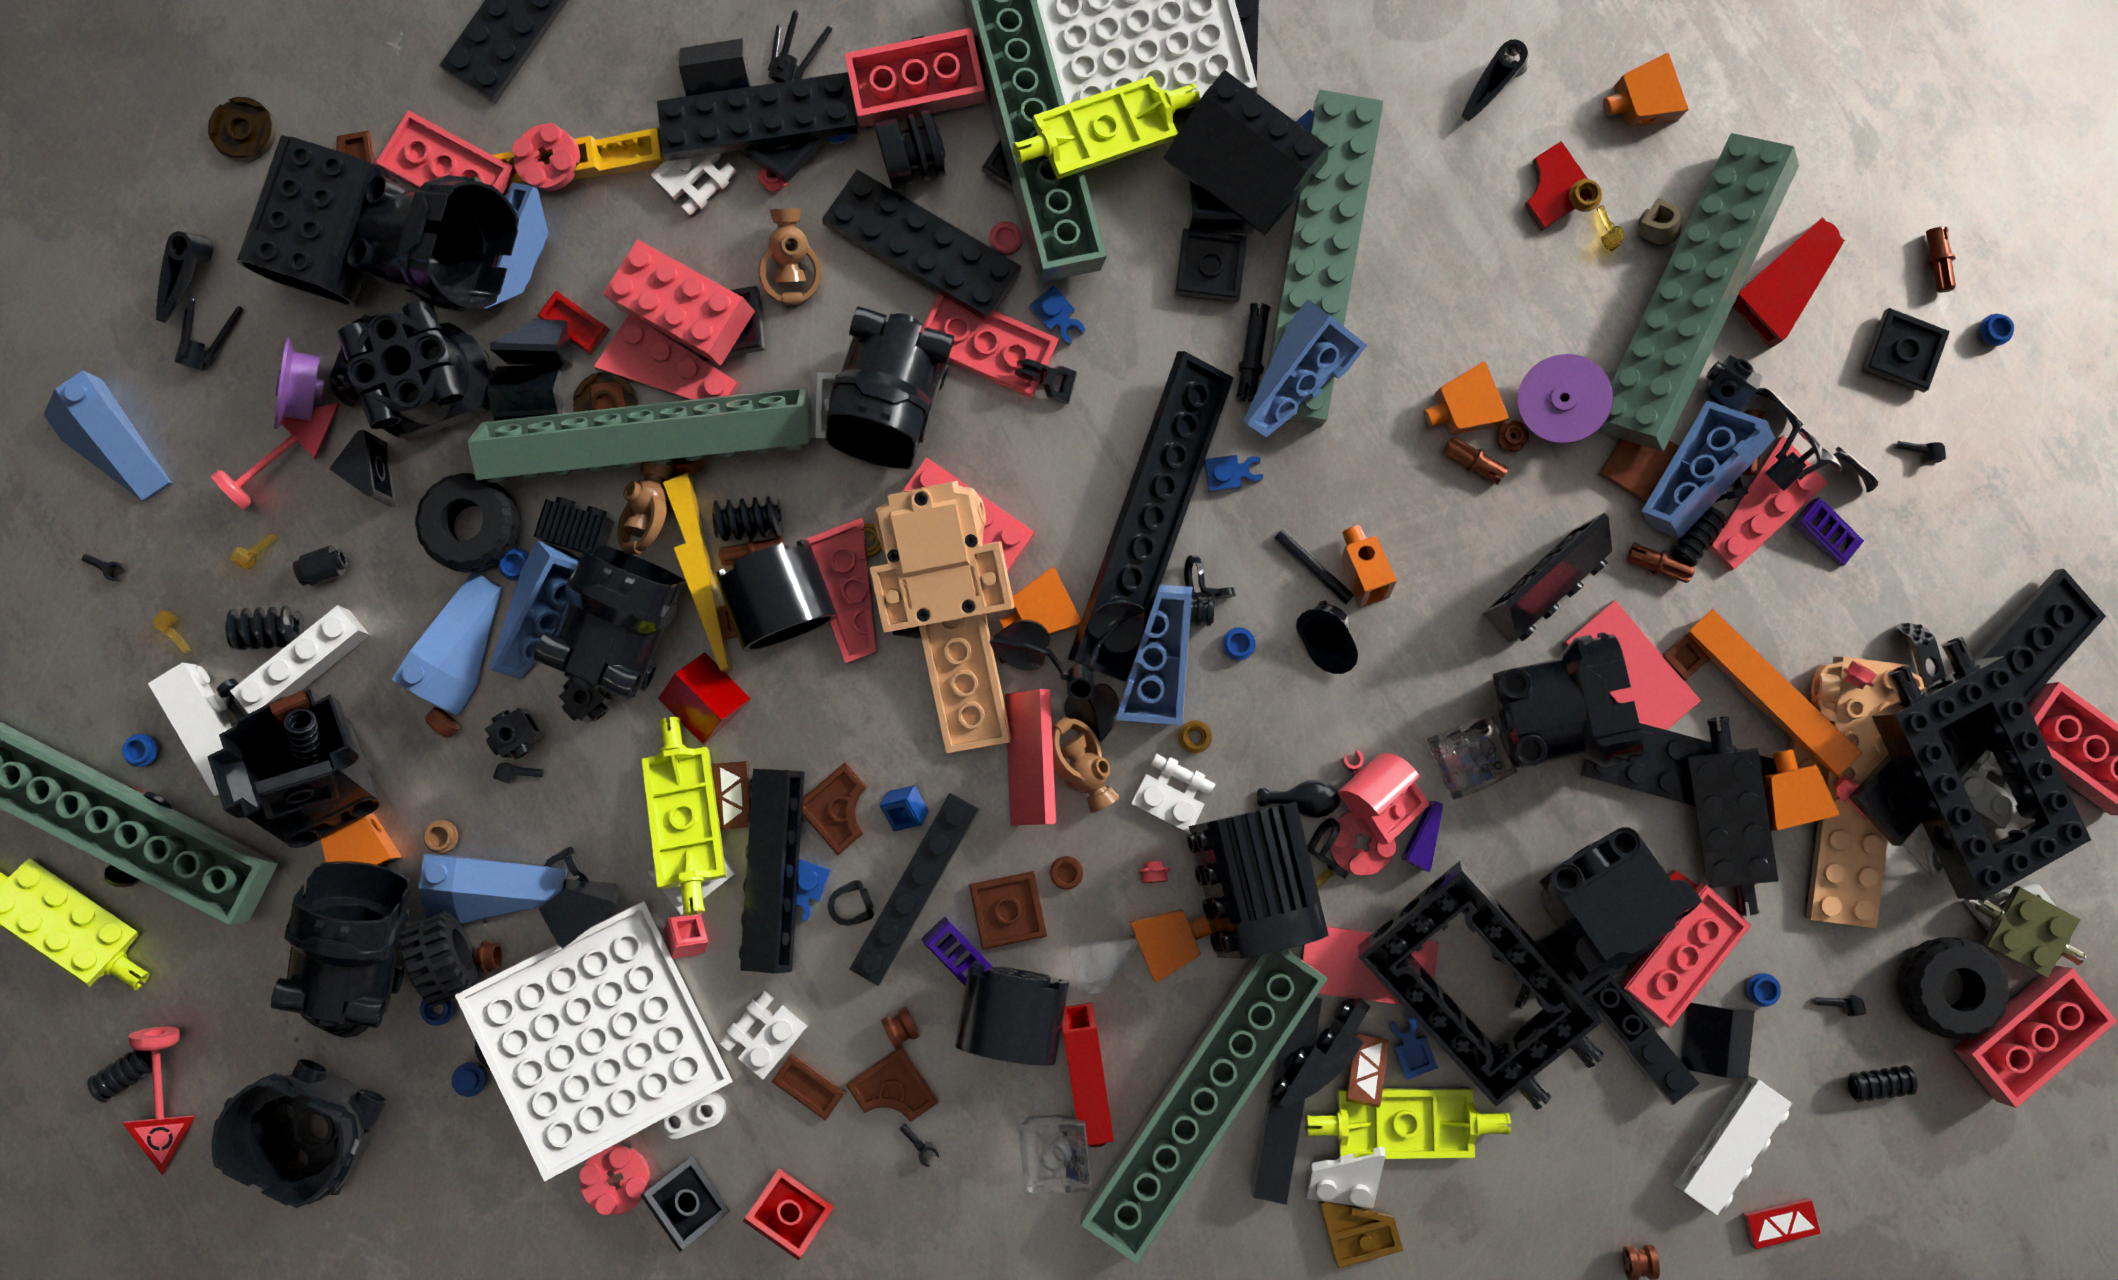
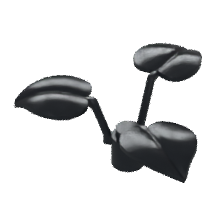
M1766 388L1758 389L1755 394L1765 396L1777 403L1784 410L1792 425L1789 437L1781 451L1775 456L1778 461L1765 472L1783 491L1797 479L1801 480L1807 474L1827 464H1831L1837 471H1841L1843 468L1837 459L1855 468L1865 484L1867 493L1878 487L1876 477L1855 457L1840 447L1835 448L1837 453L1832 454L1827 448L1821 446V443L1815 436L1801 428L1804 424L1779 395ZM1797 433L1812 446L1801 457H1798L1794 452H1791L1788 456L1786 455ZM1815 453L1817 463L1805 468L1807 465L1804 462Z
M1129 601L1109 602L1097 608L1088 621L1089 633L1098 638L1089 664L1087 666L1077 664L1068 671L1064 669L1053 651L1047 649L1050 642L1049 633L1042 624L1036 621H1016L991 638L990 644L1001 659L1009 665L1025 671L1041 668L1044 664L1045 655H1047L1059 671L1061 679L1067 680L1068 697L1064 703L1066 717L1085 723L1094 732L1098 741L1102 742L1116 721L1119 700L1117 693L1109 685L1103 683L1094 685L1093 672L1095 671L1096 660L1103 643L1107 649L1117 653L1128 652L1139 644L1144 634L1145 609L1141 605Z

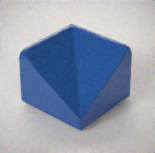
M915 785L888 791L879 805L893 831L921 826L928 814V808Z

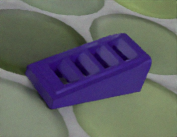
M1819 497L1811 500L1791 524L1792 527L1841 566H1845L1864 542ZM1818 515L1821 519L1814 526L1811 522ZM1828 523L1831 527L1823 535L1820 531ZM1838 531L1840 536L1832 544L1829 539ZM1847 538L1851 543L1841 553L1838 548Z
M1438 801L1429 802L1430 805L1424 810L1401 856V860L1426 872H1430L1432 868L1443 804Z
M943 917L921 939L924 945L964 986L966 985L967 976L965 977L963 972L975 960L985 965L984 971L993 967L946 917ZM949 931L951 934L937 947L935 943ZM958 940L961 944L946 956L944 952ZM968 950L970 954L956 967L953 963Z

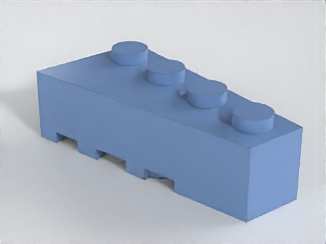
M1706 401L1641 511L1650 527L1680 539L1775 440L1768 422Z
M1159 585L1115 720L1182 725L1193 587Z

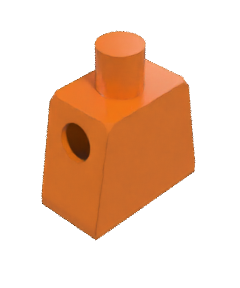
M1665 53L1622 75L1614 85L1616 94L1603 99L1606 115L1610 117L1623 113L1626 124L1629 127L1675 122L1689 110L1669 53Z
M1486 361L1440 387L1434 393L1438 404L1423 411L1425 420L1430 428L1446 423L1451 435L1497 427L1509 419Z
M1360 525L1344 530L1342 534L1347 546L1344 548L1341 560L1358 607L1362 608L1390 598L1397 580L1376 536L1365 538Z
M1054 567L1044 572L1013 596L1016 612L999 620L1003 629L1019 620H1033L1042 624L1047 629L1049 636L1078 628L1081 623V618Z
M1793 749L1772 754L1778 773L1762 776L1771 831H1778L1840 815L1816 765L1798 767Z
M373 813L320 839L325 862L353 861L384 866L402 858Z
M1182 909L1129 921L1155 983L1200 956L1201 952L1196 940L1212 933L1210 922L1205 915L1188 922Z

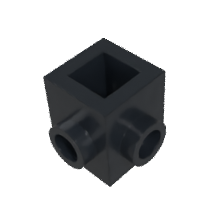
M1729 355L1723 363L1717 361L1707 373L1706 378L1709 381L1705 392L1709 394V397L1715 403L1740 411L1758 391L1763 376L1755 372L1752 365L1746 360L1736 359Z
M570 679L563 686L565 691L559 695V698L565 703L561 706L562 709L573 721L579 719L589 723L591 721L596 722L603 717L609 710L608 706L614 701L607 693L608 691L600 687L594 689L582 686ZM583 693H586L587 699L584 703H581L578 698Z
M517 708L512 712L505 710L491 719L493 724L485 728L489 736L486 738V742L495 755L500 754L501 757L505 758L513 757L515 760L530 753L533 750L531 745L544 738L529 710L524 708Z

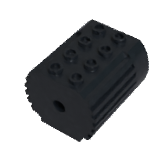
M281 135L236 262L251 272L286 287L345 306H355L367 273L349 266L347 263V253L352 243L359 239L357 220L365 212L366 208L371 205L366 200V188L371 179L378 175L398 183L397 180L383 169L377 168L376 165L355 156L295 137Z
M1297 802L1188 826L1190 833L1187 834V843L1191 853H1195L1198 865L1195 867V877L1198 885L1203 886L1205 900L1202 902L1203 911L1206 918L1211 920L1210 928L1212 933L1210 934V940L1214 952L1217 953V958H1249L1297 947L1329 936Z

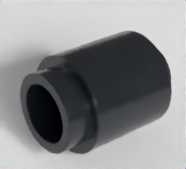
M329 545L301 555L299 560L293 562V571L302 586L308 584L316 586L343 576L345 573L344 568H347L348 563L341 549L337 550L333 545Z

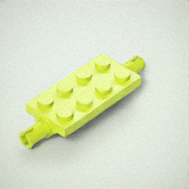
M1153 76L1036 114L1033 116L1032 123L1038 136L1014 142L1012 146L1014 156L1019 155L1020 157H1017L1016 160L1019 164H1022L1025 161L1046 155L1058 180L1175 140L1178 132L1173 123V114L1176 110L1196 105L1200 100L1199 91L1192 92V90L1197 88L1194 83L1172 91L1162 90L1157 87Z
M669 717L670 723H667L666 718L659 720L663 744L660 753L653 757L642 758L656 882L660 890L681 887L683 915L695 916L694 912L696 911L698 915L705 913L701 884L704 881L726 878L727 876L710 750L708 747L686 748L682 743L680 718Z
M30 858L9 877L0 872V927L88 988L99 977L104 975H114L129 985L134 991L142 987L139 981L145 984L150 973L128 960L126 954L129 946L139 937L136 930Z
M1385 1088L1382 1092L1381 1106L1379 1108L1347 1102V1089H1337L1338 1112L1335 1115H1306L1305 1123L1308 1125L1305 1126L1306 1136H1336L1338 1139L1339 1157L1352 1153L1355 1158L1374 1154L1373 1148L1383 1147L1385 1148V1159L1475 1158L1476 1138H1480L1481 1134L1510 1135L1511 1127L1507 1126V1124H1511L1509 1113L1479 1114V1111L1475 1110L1472 1088Z

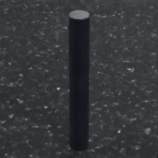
M1284 529L1274 537L1345 604L1355 596Z

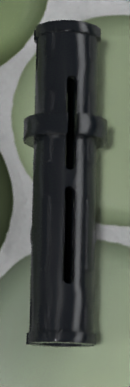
M1258 303L1250 304L1243 360L1238 365V371L1241 373L1236 399L1243 402L1246 401V394L1247 398H1249L1248 402L1253 401L1258 389L1259 375L1263 374L1264 370L1261 362L1271 309L1269 305L1261 303L1260 309L1258 308Z

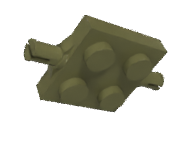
M2015 885L2007 900L1999 905V907L1987 900L1977 901L1987 908L1976 904L1975 910L1992 918L1990 930L1982 943L1985 946L2046 978L2049 977L2057 961L2062 956L2076 965H2081L2084 962L2076 956L2085 959L2086 953L2069 945L2070 938L2081 919Z

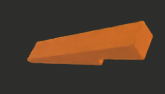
M1711 609L1689 630L1688 635L1715 665L1736 682L1734 687L1837 778L1862 755V752L1714 609Z

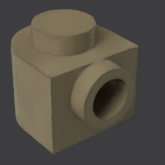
M1658 198L1650 209L1647 208L1640 217L1641 238L1661 245L1670 244L1677 240L1681 234L1680 209L1676 205Z

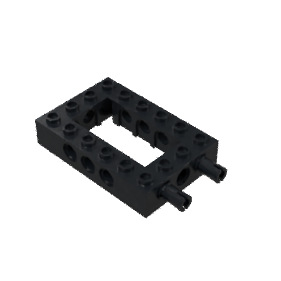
M1957 637L1941 645L1954 670L1953 673L1920 690L1913 678L1909 665L1901 666L1888 672L1887 675L1900 701L1871 717L1957 898L1984 901L2089 842L2091 838L2005 657L1983 658L1974 661L1967 649L1964 638ZM1969 713L1972 714L1974 721H1978L1989 743L1986 746L1989 751L1993 752L2003 773L2000 776L2003 782L2008 783L2017 802V805H2015L2017 812L2025 819H2035L2034 822L2020 830L2007 832L2009 836L1993 845L1938 733V730Z
M1460 860L1358 945V958L1496 1107L1517 1090L1532 1104L1535 1110L1542 1108V1105L1539 1103L1540 1101L1546 1105L1551 1098V1094L1536 1081L1534 1076L1569 1048L1583 1061L1587 1068L1595 1066L1592 1061L1593 1058L1599 1063L1604 1056V1053L1586 1036L1602 1023L1597 1009ZM1461 912L1464 914L1468 928L1473 933L1476 931L1491 948L1492 954L1496 958L1500 957L1514 973L1515 979L1519 983L1523 982L1537 998L1538 1004L1543 1008L1498 1046H1495L1411 955L1415 950L1418 953L1423 948L1422 944L1440 929L1443 931L1449 927L1448 923Z

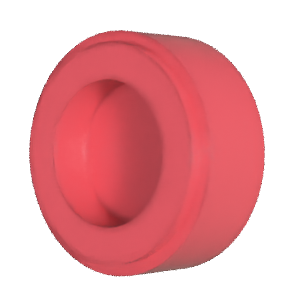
M1007 221L1000 222L990 231L989 239L992 249L1004 256L1013 255L1019 250L1022 236L1015 224Z

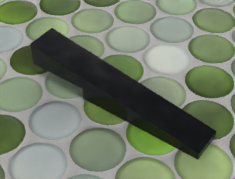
M1315 997L1277 1054L1267 1102L1272 1096L1270 1091L1273 1084L1278 1078L1284 1077L1290 1065H1288L1292 1054L1298 1048H1302V1046L1314 1047L1322 1004L1321 998ZM1305 1099L1286 1108L1272 1107L1266 1103L1263 1118L1264 1127L1251 1187L1253 1198L1287 1205Z

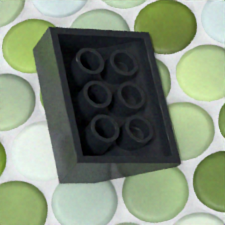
M1224 69L1203 94L1164 155L1163 160L1265 236L1327 163L1328 145Z
M1602 513L1576 527L1483 613L1508 642L1515 641L1518 638L1521 641L1527 639L1537 629L1533 625L1542 616L1545 620L1552 616L1561 607L1557 603L1565 595L1569 598L1572 597L1584 586L1581 580L1587 574L1591 573L1594 576L1608 564L1605 558L1612 552L1609 517Z

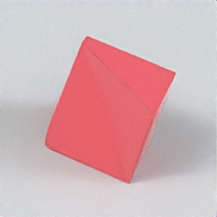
M701 914L667 919L664 933L672 959L699 955L705 952L708 939Z

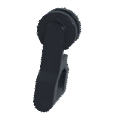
M1030 359L1017 361V366L1020 368L1015 369V375L1031 381H1039L1040 379L1039 384L1043 385L1048 398L1069 404L1077 376L1076 371L1064 366L1051 368ZM1056 374L1063 376L1059 392L1055 391L1052 384Z

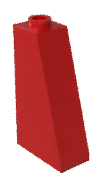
M1822 217L1741 288L1732 308L1770 348L1788 337L1845 242L1840 236L1837 227Z
M1093 1003L1066 1006L1062 1022L1076 1120L1085 1130V1134L1079 1133V1139L1086 1146L1101 1147L1107 1142H1114Z

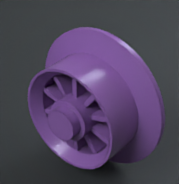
M289 337L286 338L281 370L279 369L277 377L275 392L277 404L274 429H279L285 417L311 421L315 399H322L324 380L317 379L320 356L294 352L291 338Z
M1574 354L1555 355L1537 363L1524 377L1518 392L1519 412L1529 430L1546 441L1560 444L1584 440L1598 431L1607 420L1613 401L1612 387L1605 372L1590 359Z

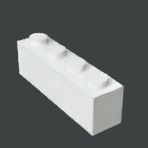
M337 605L230 690V692L249 714L281 697H288L302 691L368 638L370 634L350 610Z
M182 662L149 682L148 685L214 797H220L207 756L223 749L219 734L234 727L235 723L230 722L226 715L227 707L222 698L214 694L208 684L210 678L207 672L201 666Z
M1748 1075V1078H1744L1673 1186L1705 1209L1718 1215L1720 1211L1725 1210L1731 1204L1733 1199L1732 1193L1739 1183L1744 1182L1749 1177L1752 1171V1163L1758 1155L1763 1154L1767 1150L1771 1142L1770 1136L1776 1127H1780L1785 1123L1789 1116L1788 1110L1793 1103L1759 1079Z

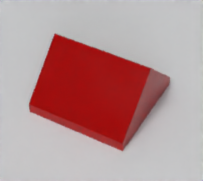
M703 653L677 671L658 697L675 717H679L681 723L703 745L751 700L725 672L720 671L718 664L707 653Z
M778 1169L743 1222L799 1261L834 1207L787 1173Z

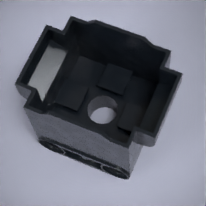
M311 689L304 692L310 699L312 706L324 718L331 732L321 737L324 757L319 763L329 760L339 795L337 799L273 819H267L255 782L305 768L294 762L286 731L272 714L269 704L239 718L234 727L219 734L223 749L207 756L224 811L236 818L251 820L291 848L308 846L373 813L380 806L371 779L372 766L363 757L352 723L344 716L340 702L331 694L321 698ZM281 697V698H279V699H277V700H275V701H273V702H271V703H274V702H276V701H278V700H281V699H283V698H285V697Z
M1629 827L1618 828L1600 840L1587 845L1539 881L1543 887L1541 893L1543 905L1573 946L1568 955V962L1580 982L1605 967L1620 969L1659 945L1660 937L1672 931L1677 921L1692 913L1703 902L1688 882L1683 880L1672 881L1640 835Z

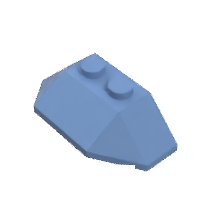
M513 182L508 188V193L504 195L513 206L519 218L518 234L512 255H499L496 267L507 268L506 276L496 303L484 307L485 309L524 292L526 285L531 279V274L538 257L544 249L549 233L538 189L533 186Z

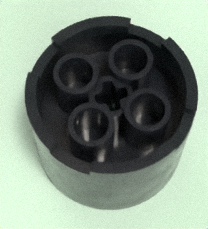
M801 539L796 542L797 547L792 548L789 545L783 546V543L761 549L735 560V564L732 566L733 569L727 573L725 569L718 570L715 573V579L743 651H754L783 643L818 629L837 617L809 540Z
M969 964L955 1047L967 1053L1006 1062L1039 1066L1055 1065L1069 981L1059 979L1058 982L1051 983V977L1042 973L1004 966L992 967L984 971L985 965Z

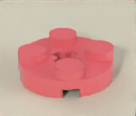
M553 123L541 124L530 128L521 138L516 139L512 145L516 172L530 186L542 189L543 191H556L569 184L575 176L573 171L576 168V162H580L578 145L571 135ZM553 151V155L549 157V164L546 165L543 161L540 162L544 152Z
M1350 811L1342 814L1337 819L1340 823V832L1329 849L1330 855L1337 865L1355 875H1372L1381 871L1389 864L1396 852L1395 838L1389 844L1381 845L1364 818L1355 819ZM1359 833L1363 837L1368 835L1370 841L1367 843L1369 848L1366 851L1362 848L1357 850L1354 848V844L1357 842L1355 836Z
M614 1144L587 1159L580 1171V1187L585 1200L598 1213L602 1215L622 1214L634 1208L642 1200L640 1195L648 1187L650 1171L645 1158L637 1150L629 1149L626 1146H619L620 1144ZM612 1170L614 1174L621 1173L623 1175V1179L620 1181V1188L608 1184L609 1171Z

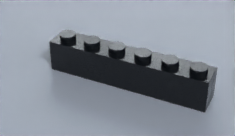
M753 769L750 781L751 806L748 814L749 837L745 851L747 868L746 878L743 883L745 900L744 911L741 916L743 931L742 945L739 949L740 971L772 974L792 972L805 771Z
M953 793L948 794L849 970L877 986L882 983L978 814L979 808Z

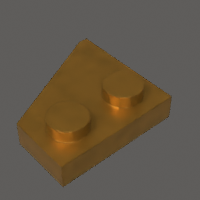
M1319 1202L1338 1269L1403 1251L1396 1222L1391 1214L1338 1203Z

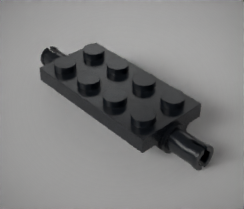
M1716 717L1707 719L1712 748L1709 749L1708 753L1688 756L1708 887H1734L1737 913L1741 916H1747L1745 902H1748L1751 916L1760 912L1755 885L1757 883L1779 881L1758 748L1737 749L1735 745H1732L1729 717H1719L1721 731H1718Z

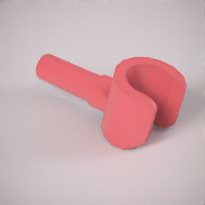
M1358 750L1355 751L1356 758L1359 761L1358 765H1350L1346 755L1342 762L1343 767L1347 771L1352 772L1353 777L1361 771L1364 761L1362 753Z
M1843 775L1835 783L1837 796L1843 801H1848L1864 820L1868 819L1849 798L1858 789L1859 785L1849 776Z

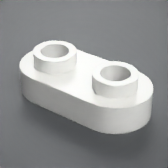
M712 1092L658 1122L659 1128L665 1136L678 1139L713 1127L725 1116L726 1104L718 1093ZM703 1105L712 1107L713 1113L711 1116H705L702 1113ZM672 1116H677L680 1119V1127H673L670 1124Z

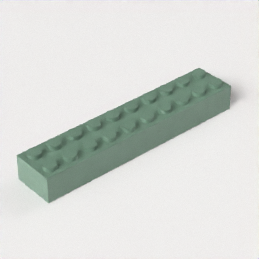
M963 0L970 28L972 27L981 71L1038 283L1101 271L1107 255L1084 171L1057 180L1046 155L1019 164L1016 158L1020 156H1014L1012 146L1014 142L1038 136L1032 123L1034 115L1065 105L1037 0Z
M1319 89L1314 101L1309 132L1328 145V160L1297 197L1267 368L1287 325L1307 299L1344 326L1384 101ZM1335 376L1321 387L1323 392L1317 397L1309 396L1298 405L1297 413L1289 420L1322 426L1328 418Z
M1734 133L1730 134L1611 382L1613 401L1610 414L1600 428L1603 434L1664 452L1798 170L1799 163L1794 146Z
M807 387L481 422L467 443L476 480L487 479L488 482L495 483L504 481L510 476L520 475L521 479H531L540 476V473L553 472L554 475H566L572 473L574 469L586 468L588 472L604 470L606 466L619 465L620 468H632L639 465V462L647 461L661 465L669 463L675 458L685 457L687 461H697L705 458V455L718 454L719 457H732L737 455L739 451L751 450L754 454H762L776 447H784L785 450H797L803 448L804 444H809L811 411Z
M0 722V809L228 925L249 922L279 862L174 809L166 808L144 797V794Z
M1287 949L1253 957L1082 1212L1080 1217V1225L1138 1264L1328 978L1323 973Z

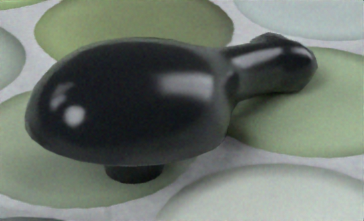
M1320 780L1304 781L1288 791H1270L1267 788H1259L1257 791V804L1264 807L1269 804L1297 802L1299 813L1310 818L1328 816L1340 804V795L1336 788Z

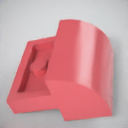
M1391 753L1378 754L1338 791V794L1354 818H1364L1381 845L1389 844L1430 805L1415 783L1420 777L1419 773L1407 761Z

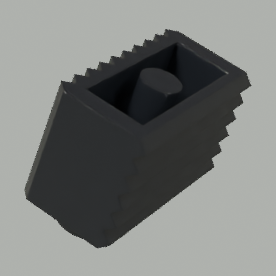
M557 496L555 502L545 499L533 537L581 553L584 552V549L592 547L593 552L596 546H607L614 521L606 517L607 511L588 506L586 511L575 508L576 502Z

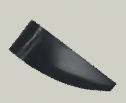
M1517 39L1506 41L1496 52L1462 113L1464 120L1469 122L1503 91L1514 77H1519L1527 71L1530 60L1527 47L1522 41ZM1517 54H1519V61L1514 60L1511 63H1509V56L1515 57Z
M182 231L173 232L169 236L164 251L158 286L157 321L163 323L168 321L183 299L194 276L197 264H205L211 259L213 245L206 236Z

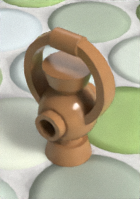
M802 208L771 209L769 211L773 223H777L778 228L769 237L768 249L761 257L758 268L759 280L765 292L774 300L781 302L782 305H802L803 301L815 293L820 284L822 273L820 261L815 252L808 247L807 238L804 233L796 228V223L800 222ZM786 241H789L791 244L790 251L785 247ZM807 255L814 269V278L810 288L803 294L801 291L781 292V295L776 293L766 278V265L770 256L777 263L781 264V269L777 271L774 283L807 281L803 270H799L798 266Z
M652 461L642 462L641 475L644 479L637 482L631 481L624 489L623 497L628 503L619 519L617 539L619 546L626 555L643 553L659 535L665 518L672 509L666 489L662 485L664 481L670 478L674 471L667 464L656 465ZM630 534L640 537V539L630 542Z
M1063 717L1052 726L1053 763L1056 772L1065 780L1069 788L1075 789L1080 793H1089L1087 801L1091 813L1098 812L1114 803L1119 798V795L1110 786L1106 787L1104 785L1107 776L1111 772L1109 762L1102 757L1101 746L1094 732L1085 723L1077 719ZM1072 728L1078 733V735L1060 744V737ZM1065 758H1068L1070 760L1069 764L1066 762Z

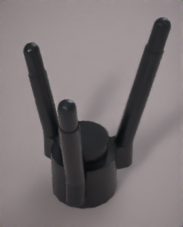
M794 10L781 52L782 26H776L772 56L768 67V77L777 83L802 79L804 71L831 33V26L826 27L798 67L796 65L798 60L788 54L799 15L798 11Z
M190 298L188 307L185 309L181 340L174 362L198 370H202L203 363L211 365L214 354L242 313L243 308L241 306L236 307L208 351H204L205 344L190 340L196 300Z

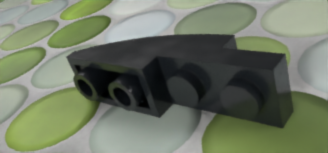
M1611 975L1584 995L1597 1009L1602 1023L1643 1075L1653 1082L1671 1105L1676 1104L1700 1084L1655 1031V1026Z
M1361 998L1342 1001L1334 1012L1335 1020L1330 1028H1326L1319 1035L1316 1042L1318 1047L1302 1046V1048H1298L1292 1054L1288 1065H1290L1284 1077L1278 1078L1273 1084L1270 1091L1272 1096L1267 1103L1272 1107L1286 1108L1301 1102L1329 1084L1342 1072L1364 1043L1354 1033L1371 1006Z

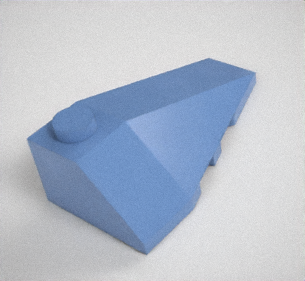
M1307 299L1287 325L1243 421L1267 438L1297 413L1298 405L1309 396L1315 398L1322 393L1321 387L1334 376L1339 379L1344 375L1366 348L1367 344Z
M82 370L54 389L44 416L61 441L144 502L172 484L101 378Z
M536 540L522 567L489 667L491 671L521 679L537 662L533 659L535 649L545 632L553 635L568 598L564 589L569 577L572 576L579 564V557L562 548Z
M472 572L412 647L391 680L417 696L460 716L478 688L480 680L478 676L482 660L486 657L488 649L486 645L490 629L494 625L503 588L483 575Z
M424 854L419 891L426 919L446 911L462 924L542 907L565 889L567 869L445 854Z

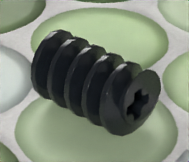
M766 496L765 504L761 506L757 497H753L751 507H747L744 498H740L738 508H734L731 499H727L725 509H721L717 500L713 502L712 521L716 538L719 534L723 541H729L731 533H733L736 540H742L744 532H746L748 538L754 539L758 530L763 538H767L771 529L776 537L782 535L783 518L779 499L777 505H774L770 496Z
M289 606L281 608L280 616L276 607H269L267 616L261 607L255 609L253 616L250 609L243 608L240 617L237 610L230 609L225 625L227 642L232 649L236 648L237 650H246L247 648L255 650L261 647L271 649L274 646L284 648L304 632L303 616L299 611L292 615Z

